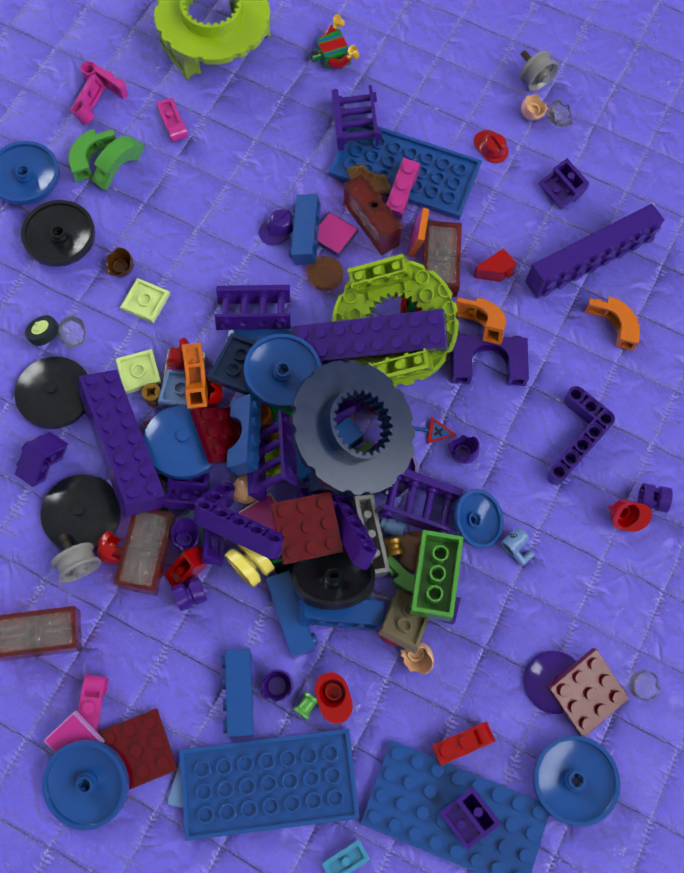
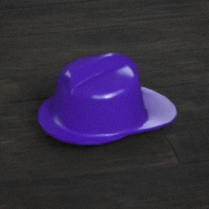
M288 209L274 211L270 218L262 224L259 230V237L262 242L267 245H277L293 232L292 217L294 216Z

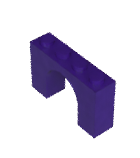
M458 334L454 349L451 352V383L470 384L473 377L472 358L479 352L492 351L499 354L506 363L507 385L526 386L529 380L528 338L521 336L503 337L501 345L483 341V334L475 336Z

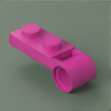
M90 61L84 62L81 65V72L85 83L90 75L95 74L106 88L123 100L128 96L126 84L121 79L115 78L110 71H106Z
M95 74L90 75L71 108V112L83 125L93 120L94 114L92 109L106 87Z
M173 98L156 102L171 142L188 138L186 126L181 120Z
M86 674L83 681L78 713L98 732L103 697L108 688V677Z

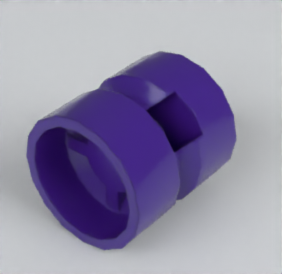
M642 483L638 493V503H643L649 506L650 509L654 507L656 511L666 513L669 511L673 498L672 488L663 486L656 488L655 485Z
M198 576L187 580L186 585L180 583L171 587L180 611L191 608L192 603L198 605L207 601Z

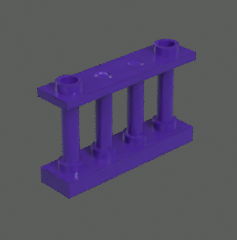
M368 85L369 94L342 97L339 96L338 89L331 90L338 151L345 150L344 143L347 140L375 137V145L379 146L382 132L381 127H377L374 102H377L376 92L372 90V85ZM370 101V106L357 107L349 109H344V107L340 108V106H343V104ZM371 113L372 118L350 121H345V119L341 120V118H345L344 116ZM373 125V130L353 133L343 132V130H346V128Z
M290 285L216 286L217 302L222 304V314H215L216 330L291 329L290 313H285V303H290ZM259 303V314H248V304ZM266 303H277V313H266ZM241 304L240 314H229V305Z
M282 410L278 411V423L260 431L258 471L247 473L248 495L260 502L267 499L268 487L283 480L294 486L298 485L296 451L291 440L293 429L289 426L290 415ZM279 431V439L264 446V439ZM280 447V456L265 463V454ZM281 464V473L266 479V471Z
M406 469L404 474L397 476L396 482L389 487L386 504L376 508L375 513L381 514V517L385 519H395L423 530L452 535L456 529L447 526L451 504L461 497L464 489ZM399 483L406 484L409 487L404 511L393 507ZM417 489L423 490L427 494L422 517L411 514ZM435 495L442 497L444 500L440 523L429 520Z

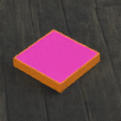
M422 208L412 226L407 256L414 257L425 240L429 209Z

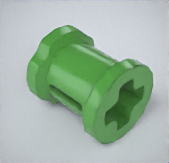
M304 692V697L297 707H293V710L308 720L310 712L315 705L319 704L316 698Z

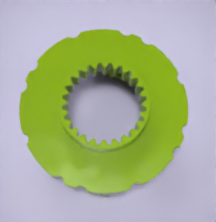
M157 0L158 6L154 9L155 25L161 48L186 80H189L190 76L196 73H201L199 61L204 64L232 62L235 58L246 56L249 50L256 49L265 36H271L268 0H229L230 11L234 13L231 14V18H226L227 22L221 21L219 25L216 22L213 25H210V23L204 25L202 21L197 23V19L193 20L188 12V9H190L189 5L193 4L192 0Z
M404 254L347 269L350 280L344 286V293L337 298L332 322L374 316L372 310H378L377 304L383 305L384 299L389 301L390 297L396 299L399 296L401 299L406 298L408 301H412L421 311L444 309L446 312L449 350L429 352L424 348V351L412 354L404 353V355L354 361H358L363 366L368 364L377 368L393 381L394 387L399 384L404 386L413 385L416 380L420 379L423 381L438 371L446 362L447 354L453 351L459 331V321L456 319L458 312L457 304L452 301L453 294L443 279L433 270H426L424 265L408 260Z

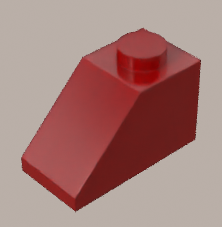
M503 248L476 266L473 276L476 279L501 282L515 274L517 263Z
M201 546L183 551L164 574L172 587L180 583L185 585L187 580L196 577L208 565L201 563Z

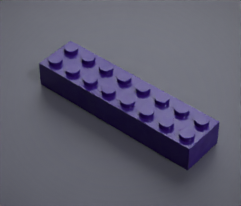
M651 203L533 263L525 283L536 298L546 297L554 289H561L568 282L580 279L583 274H590L601 265L606 266L614 258L617 257L619 259L628 251H635L643 243L646 242L648 244L656 238L655 235L661 229L660 226L665 219Z
M444 309L293 326V335L305 340L314 348L321 364L339 360L343 361V359L350 361L404 355V353L412 354L424 351V348L429 352L449 350L446 312Z
M117 370L79 376L78 392L123 517L163 508L165 493Z

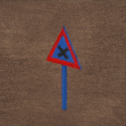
M431 417L429 429L413 426L417 431L429 432L427 444L457 435L433 417Z

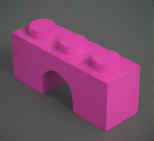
M403 158L385 206L387 214L403 218L411 189L415 186L420 172V163Z

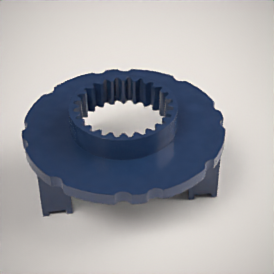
M339 360L325 364L314 370L309 377L302 381L291 403L293 414L289 417V426L293 429L291 440L298 458L305 468H309L312 471L308 473L310 485L308 493L321 494L331 492V495L354 497L375 494L393 485L396 482L397 476L403 475L409 466L414 451L412 440L415 438V429L412 426L413 416L407 400L400 389H396L393 381L377 368L368 364L363 366L354 360H350L347 363ZM342 401L369 402L368 406L374 407L373 412L379 414L377 420L382 421L379 428L383 429V432L379 434L382 439L378 440L379 445L374 447L375 450L370 453H362V451L355 453L354 448L349 450L348 444H342L343 438L337 436L339 430L334 429L337 422L333 420L337 417L335 413L339 409L337 405L341 404Z

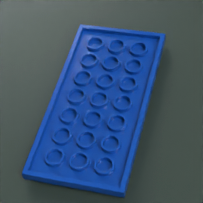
M373 125L348 128L346 133L373 130ZM382 127V138L379 139V146L375 145V137L347 140L344 143L345 150L337 152L329 170L330 177L387 196L391 193L403 158L420 163V172L415 186L411 189L408 203L459 220L482 163L480 159Z
M349 729L179 750L185 841L360 818Z
M390 740L360 824L476 873H532L549 814L544 810L539 801L449 763L439 766L436 758ZM474 786L502 824L485 838L483 837L470 849L466 850L439 812L466 789Z

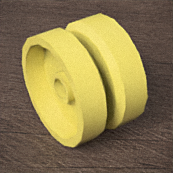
M238 544L241 553L231 548L224 554V557L249 586L255 588L261 582V577L255 569L262 575L268 576L275 568L268 558Z

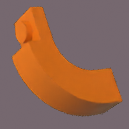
M610 296L606 302L600 299H589L584 313L603 317L611 321L617 331L615 347L633 351L638 345L640 337V327L634 312L625 303Z
M458 297L456 301L458 308L456 316L480 323L485 328L483 341L501 345L506 326V317L503 311L494 303L479 297L476 301Z
M201 342L182 344L186 376L185 395L187 409L207 407L208 391Z

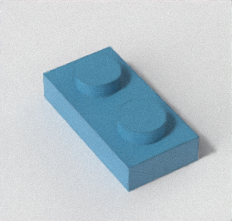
M358 839L321 864L326 873H351L368 862L370 858Z

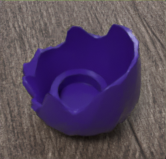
M461 435L460 438L448 443V449L455 461L460 464H468L478 457L480 442L474 436L467 437Z
M179 518L175 520L170 529L171 544L178 551L183 553V551L194 548L198 544L199 529L197 524L193 522V519Z
M274 669L263 678L262 692L260 694L266 699L271 698L274 702L282 701L291 694L294 687L293 679L288 672Z

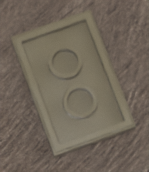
M397 588L378 634L415 654L419 649L429 618L409 615L412 595Z

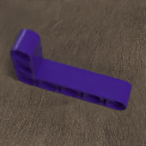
M572 386L564 397V403L589 425L547 473V480L553 485H559L566 479L615 421L614 414L579 386ZM571 395H575L578 400L573 399ZM586 407H590L593 412L588 411ZM601 419H605L608 424L603 423ZM589 432H594L596 437L591 436ZM577 445H582L585 450L579 449ZM565 458H570L573 464L568 463ZM553 471H558L561 477L555 476Z
M221 482L195 502L193 522L266 558L277 559L280 557L284 536L280 532L229 509L233 504L235 486L232 483Z
M300 488L296 498L316 494L308 493L309 488ZM332 495L341 542L352 563L360 569L367 570L377 552V548L349 498Z

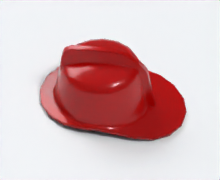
M483 130L475 135L474 145L487 161L501 163L507 158L509 150L506 140L501 134L491 130Z
M620 499L613 505L608 506L613 525L620 530L631 532L643 530L652 518L650 507L643 503Z
M334 672L324 673L317 679L314 687L320 711L328 722L334 724L343 723L348 720L353 710V702L348 685L339 674Z

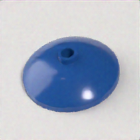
M481 489L467 491L458 499L454 511V520L459 535L464 537L463 540L474 548L483 549L493 546L501 537L504 526L503 513L497 500L490 493Z

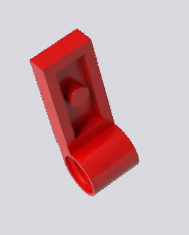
M486 721L433 744L431 747L439 766H442L487 746L496 740Z

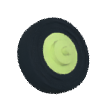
M40 316L27 326L25 336L35 346L45 345L57 336L59 325L52 316Z

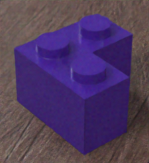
M52 432L27 441L22 447V454L17 461L14 475L32 487L46 480L50 466L63 459L68 443Z

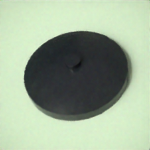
M53 200L39 205L28 214L22 225L21 239L27 253L34 260L47 266L59 267L75 263L83 258L91 249L96 232L90 214L81 205L68 200Z
M56 356L40 359L28 366L20 375L14 393L16 406L22 416L37 427L59 429L69 426L79 420L86 412L78 392L79 376L88 374L80 364L65 357Z
M75 475L58 482L48 492L41 507V524L47 537L61 549H64L59 536L66 533L72 546L90 542L95 550L97 549L99 538L105 532L110 531L115 534L120 524L122 512L114 489L110 484L93 475Z
M344 546V552L298 561L292 570L293 589L302 601L315 608L342 610L353 607L364 601L374 588L375 569L372 562L367 570L356 567Z

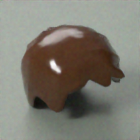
M116 248L114 252L107 256L106 273L109 275L125 277L134 268L133 257L125 248Z

